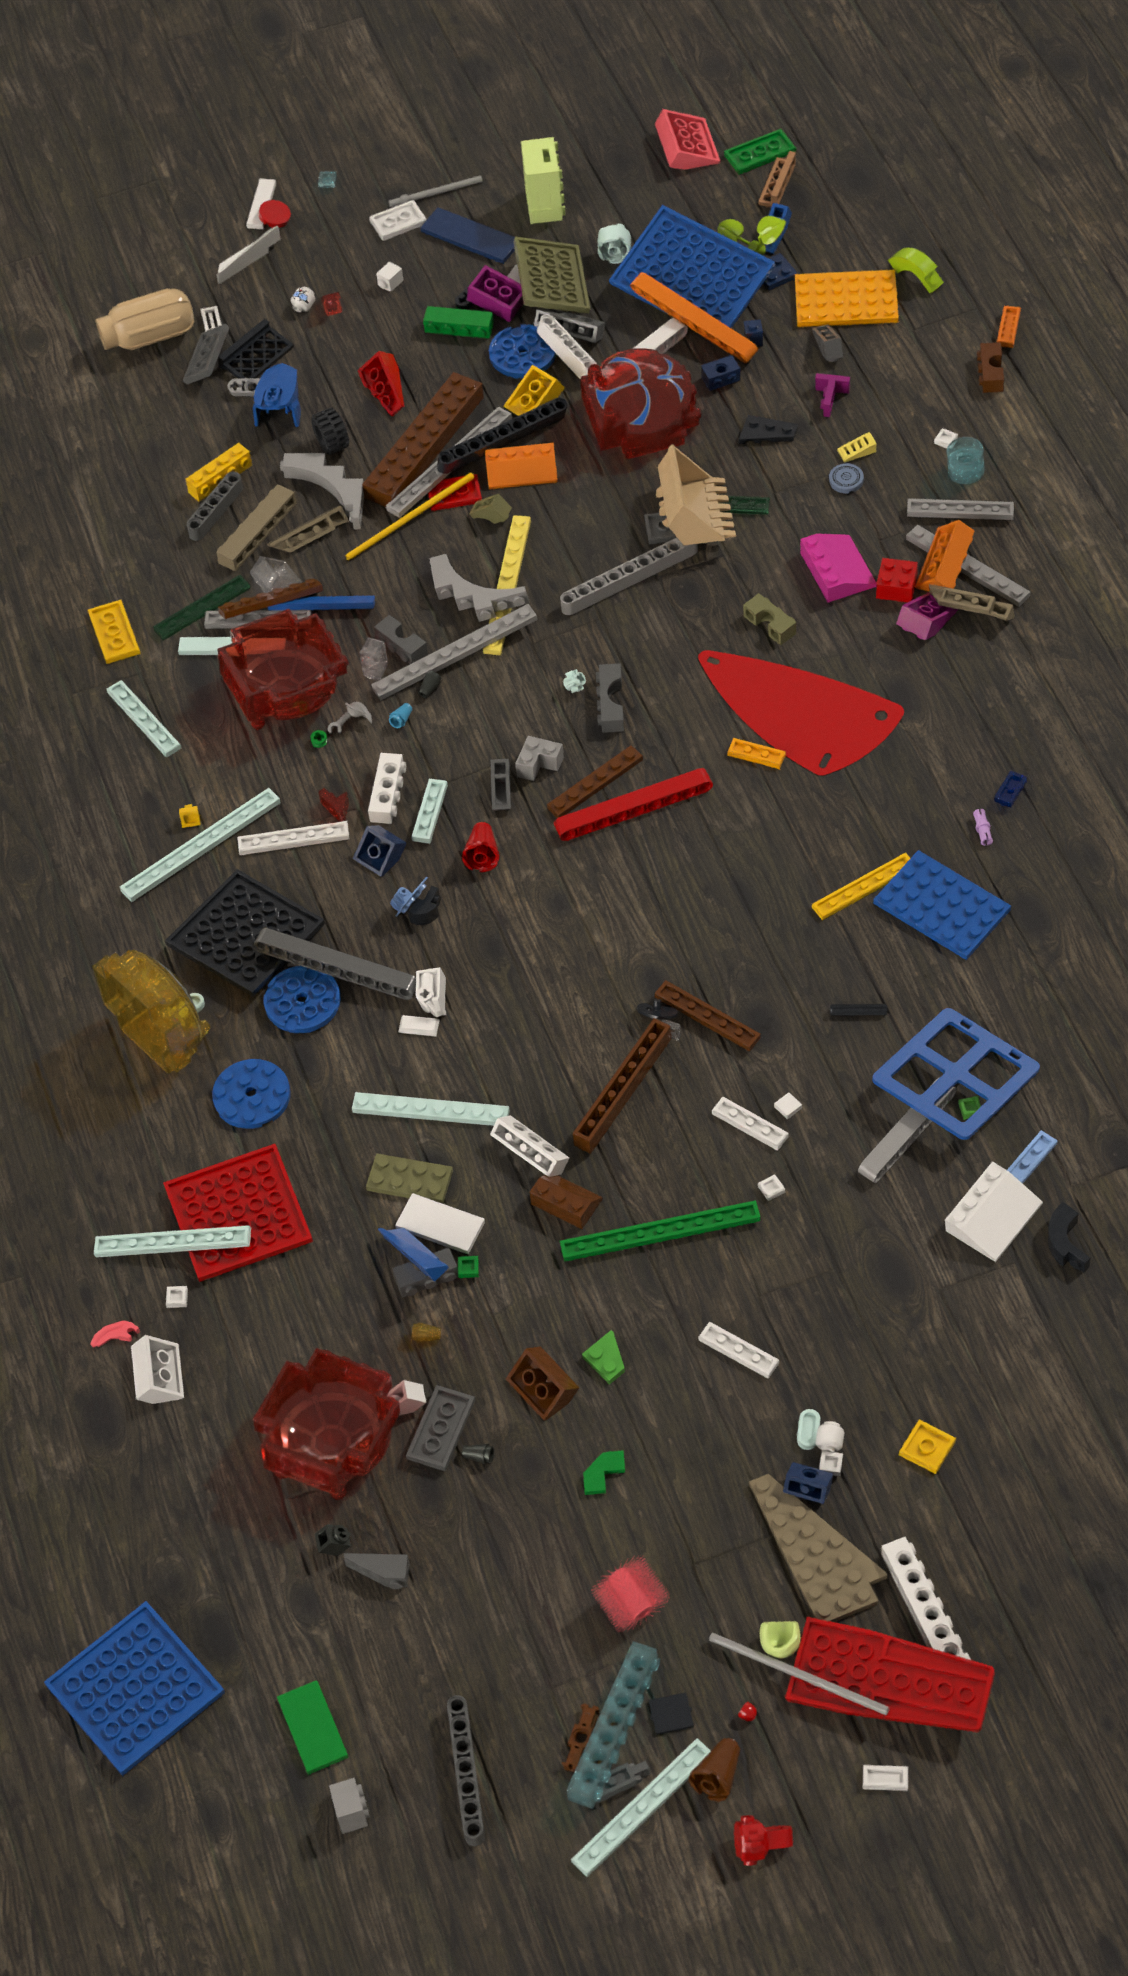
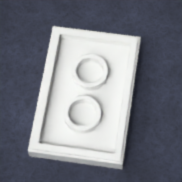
M414 200L369 217L370 222L383 241L421 227L427 220Z

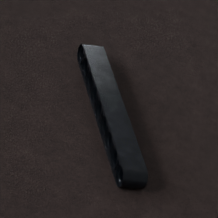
M555 398L441 452L438 456L437 470L442 474L450 473L484 457L485 450L503 448L562 420L566 415L567 401L563 398Z

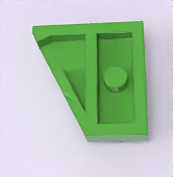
M612 1330L582 1353V1358L609 1384L625 1372Z

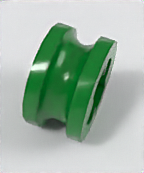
M321 730L314 731L311 734V744L316 748L324 747L327 744L326 733Z

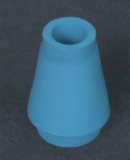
M404 703L390 714L389 723L394 728H400L405 725L412 712L411 705Z

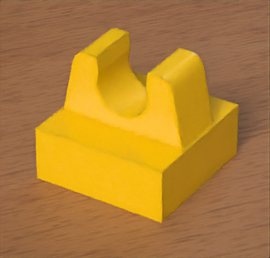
M192 804L185 805V808L179 809L182 828L201 825L197 806L192 807Z

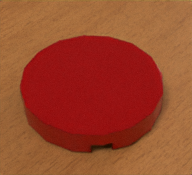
M277 200L264 201L258 210L261 222L268 224L272 228L276 226L278 228L284 227L291 216L288 206Z

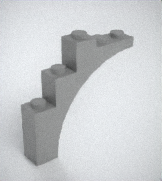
M447 554L429 558L434 586L439 600L454 596L459 611L475 607L479 622L495 618V612L529 603L525 586L512 589L484 588L474 585L458 575L450 565Z

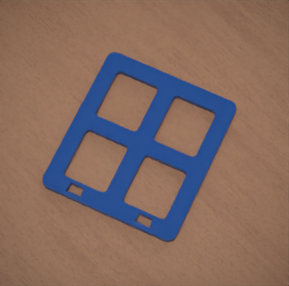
M946 1008L873 1074L872 1081L875 1085L956 1137L967 1140L1039 1072L1040 1065L1034 1059L957 1011ZM961 1023H965L966 1025L970 1026V1028L967 1029L966 1027L962 1026ZM948 1025L954 1026L977 1041L955 1063L926 1046ZM991 1051L1020 1068L998 1090L969 1073ZM1013 1053L1014 1055L1018 1056L1019 1059H1015L1014 1057L1010 1056V1054ZM915 1056L944 1073L921 1095L916 1094L892 1078L894 1074ZM957 1083L962 1084L987 1100L966 1122H960L934 1105Z

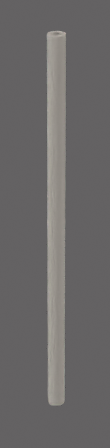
M715 1633L710 1635L709 1641L881 1714L887 1715L889 1712V1707Z

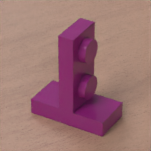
M816 373L815 390L823 391V397H825V399L821 400L820 407L823 409V417H830L836 392L849 394L850 377Z

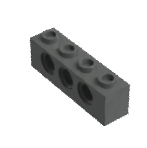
M540 307L536 310L534 326L538 327L543 315H551L573 337L594 343L603 339L605 322L557 309Z

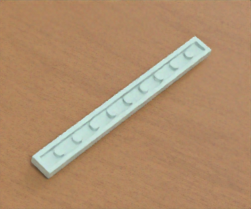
M267 788L120 886L121 892L133 902L280 804V798L270 788Z

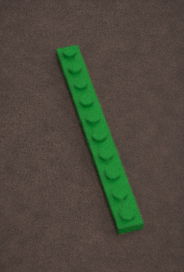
M755 1200L561 1240L560 1246L564 1262L759 1222L761 1217Z

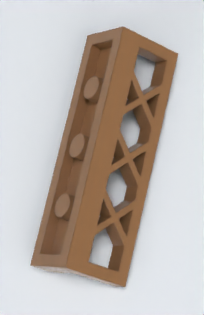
M789 151L786 159H776L758 205L772 207L773 203H780L796 165V152ZM779 164H783L782 169L779 168ZM771 196V201L764 200Z

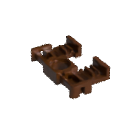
M582 1704L581 1709L583 1712L579 1724H574L568 1742L570 1751L566 1763L562 1762V1765L568 1771L581 1773L583 1769L595 1772L597 1776H600L605 1755L599 1752L597 1755L592 1754L589 1750L595 1734L594 1730L596 1732L603 1730L605 1734L612 1738L618 1719L615 1715L600 1712L597 1706L590 1708L588 1704ZM579 1734H586V1741L582 1743L576 1742V1737Z

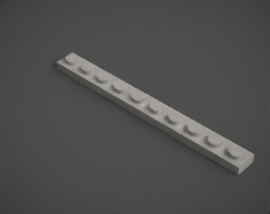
M497 407L455 445L511 420L512 414ZM437 460L386 505L387 511L400 518L450 473H440L437 470Z
M527 604L371 684L372 688L381 701L424 679L425 674L429 673V671L437 672L538 620L537 615L530 605Z

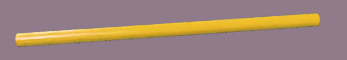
M470 472L345 555L346 559L350 561L474 479L473 474Z

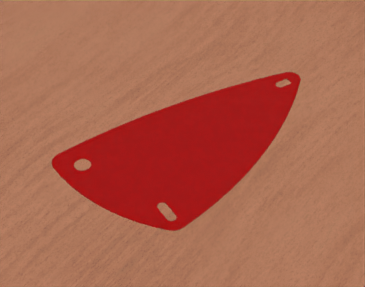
M710 650L702 651L698 655V659L712 684L734 712L775 749L786 751L785 756L817 775L822 776L838 771L870 753L888 737L904 715L903 707L897 703L811 672L764 660ZM709 657L718 659L720 663L712 664L707 662ZM885 711L888 717L880 721L875 718V713ZM826 753H830L831 758L827 766L820 768L819 764Z

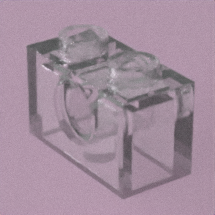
M368 637L359 653L363 676L380 680L388 666L385 642Z

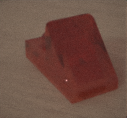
M339 292L320 297L327 316L342 312Z
M325 788L318 791L320 803L339 822L345 821L349 806L348 793L345 792L336 798L332 792L329 793Z

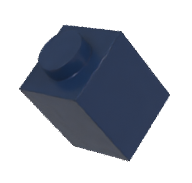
M761 319L744 321V337L753 342L757 347L763 346Z

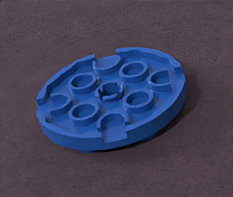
M524 324L513 329L508 327L492 339L489 346V357L491 364L497 371L518 379L524 378L532 365L542 371H546L553 364L556 353L539 336L537 326Z
M303 966L291 967L277 974L269 982L268 989L264 995V1007L270 1021L278 1028L292 1033H309L325 1026L333 1019L340 1006V992L335 979L331 975ZM300 997L307 998L305 1000V1003L297 1001V999Z
M248 1059L234 1063L219 1075L213 1087L212 1098L219 1116L225 1122L238 1128L253 1129L262 1127V1124L271 1120L275 1121L282 1115L290 1101V1086L285 1073L277 1065L266 1060ZM253 1089L255 1090V1092H256L255 1095H253V1096H247V1095H246V1093H248V1092H250V1091H253Z

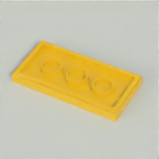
M122 600L88 609V614L106 664L141 654Z

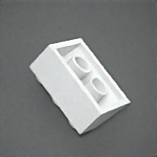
M148 1335L135 1342L131 1346L136 1400L155 1404L184 1398L179 1344Z

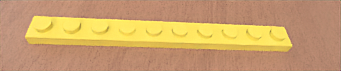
M513 515L497 589H512L517 586L531 517ZM512 608L495 612L496 617L491 618L489 624L511 613ZM505 637L484 647L483 654L501 655Z

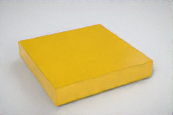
M919 1419L900 1449L899 1456L936 1474L954 1446L956 1438Z

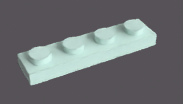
M429 779L413 830L412 841L431 843L448 786L447 781Z

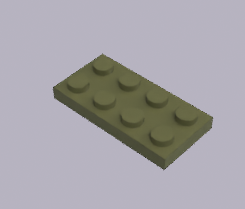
M376 1153L366 1189L371 1192L410 1198L413 1193L443 1204L453 1173V1167Z

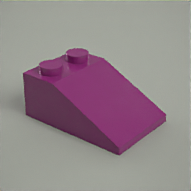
M928 592L902 605L896 624L901 626L903 630L916 634L918 638L927 640L935 636L958 609L938 605L933 595Z

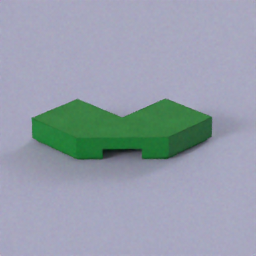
M624 1450L602 1452L583 1473L585 1495L606 1493L605 1474L625 1473Z

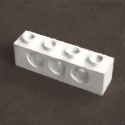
M380 754L368 809L370 822L392 824L393 817L397 815L396 802L400 801L399 787L403 786L402 773L406 772V762H403L402 754Z
M511 1115L498 1118L490 1133L491 1136L548 1177L561 1175L569 1160L568 1156Z

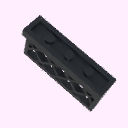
M264 318L218 356V367L223 371L225 369L238 379H247L242 375V372H252V376L248 379H256L293 349L294 344L270 326V322ZM271 333L275 336V339H265V336ZM255 344H263V349H253V346ZM265 344H275V349H265ZM277 344H285L287 347L277 349ZM244 353H252V358H242V355ZM253 353H263L264 358H254ZM265 353H275V357L265 358ZM232 363H240V368H232L230 365ZM242 363H252V368H242ZM254 363H264V366L254 368Z

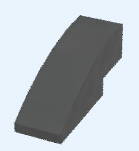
M509 759L490 760L492 811L511 810Z

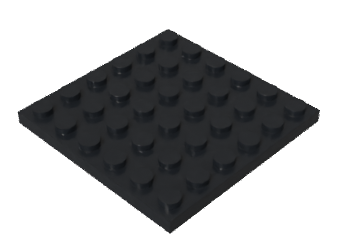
M237 869L165 940L166 946L254 997L288 962L258 952L254 948V942L261 929L269 928L309 941L325 925V920Z

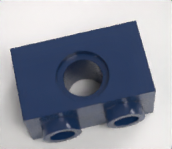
M731 355L701 365V378L709 391L740 381V367Z
M792 1462L786 1474L783 1493L824 1504L830 1492L833 1473Z

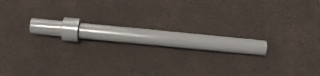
M473 177L411 195H401L400 198L389 200L388 203L392 207L412 200L482 182V177Z

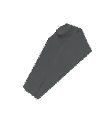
M829 325L812 328L820 351L827 361L835 362L843 357L841 338Z
M344 1553L347 1567L392 1589L408 1587V1555Z

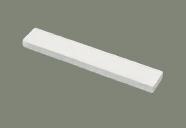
M347 821L237 837L240 855L350 839Z

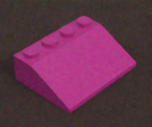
M814 534L800 539L801 555L827 602L876 587L877 583L850 535Z

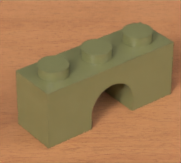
M758 593L743 605L744 617L755 626L763 621L770 622L768 624V636L778 644H784L796 634V621L794 618L786 615L781 608L773 605L768 598H764L761 594Z

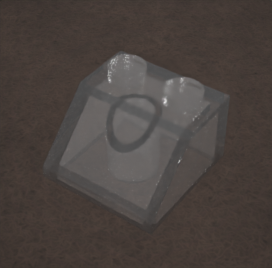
M260 556L250 571L254 581L263 588L264 593L272 592L276 588L289 587L293 583H303L285 561Z

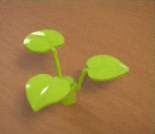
M773 216L762 218L757 226V231L760 234L758 236L759 242L752 241L750 243L741 238L740 235L743 233L744 228L740 222L733 219L722 221L718 226V233L735 242L739 239L749 245V249L764 255L766 252L764 244H772L779 238L784 230L786 221Z

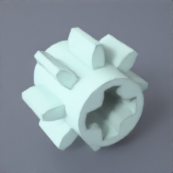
M577 669L565 673L566 678H564L563 683L567 690H571L574 693L584 689L582 685L585 684L586 679L583 673L578 672Z

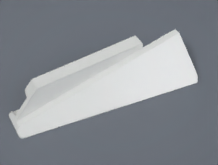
M278 226L269 229L255 242L220 263L217 274L218 283L221 284L269 253L268 247L281 240Z

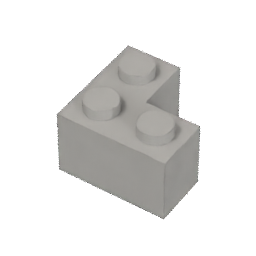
M528 736L515 763L517 777L535 781L540 767L558 771L564 758L563 745Z
M355 1778L329 1785L342 1834L367 1827L366 1818H369L370 1815L361 1784L356 1785Z

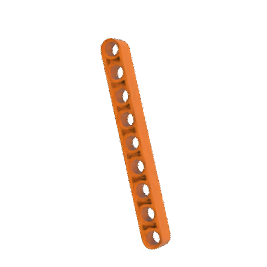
M640 272L630 284L631 289L635 293L740 361L748 363L758 351L757 346L753 342L646 273Z

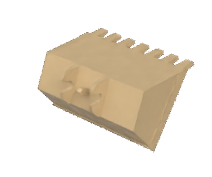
M671 445L658 465L661 486L656 491V497H663L664 499L659 502L661 507L659 515H667V519L662 521L663 525L669 527L683 545L725 541V538L736 537L735 531L723 530L734 528L733 522L722 521L732 519V513L721 512L731 510L730 505L718 504L728 502L729 498L727 495H716L727 493L726 487L716 486L725 484V479L711 477L680 450Z

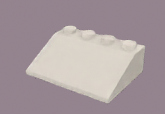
M992 1162L945 1219L946 1232L996 1262L1041 1207L1043 1202L1009 1171Z

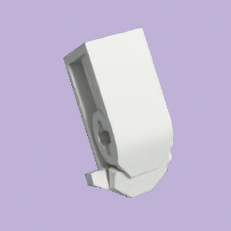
M440 967L416 971V998L422 1009L427 1013L431 1012L435 1017L446 1015V977Z

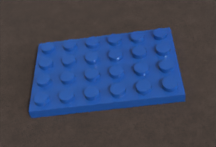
M919 850L873 901V904L965 960L973 954L1011 910V905Z

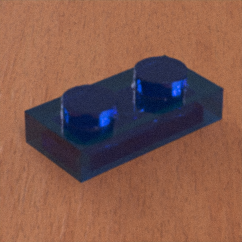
M1010 770L996 793L994 802L1011 808L1027 783V777Z

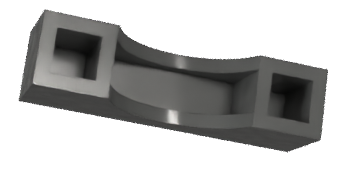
M621 663L599 665V672H596V683H600V686H596L597 697H600V700H597V711H601V714L597 715L598 726L602 725V733L624 731L623 706L609 699L614 692L622 689Z

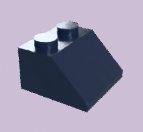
M379 825L367 826L353 859L382 877L399 861L407 843Z

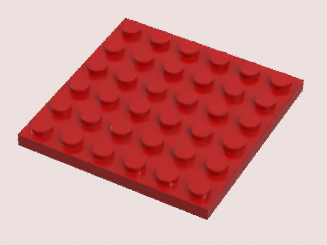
M276 1144L163 1182L180 1230L250 1226L251 1228L250 1247L188 1251L199 1282L313 1242Z

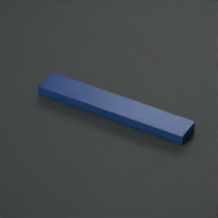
M375 596L301 597L269 606L268 610L373 609Z

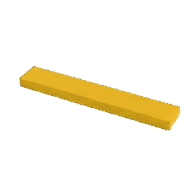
M904 853L813 903V910L822 920L828 918L887 885L910 860V857Z

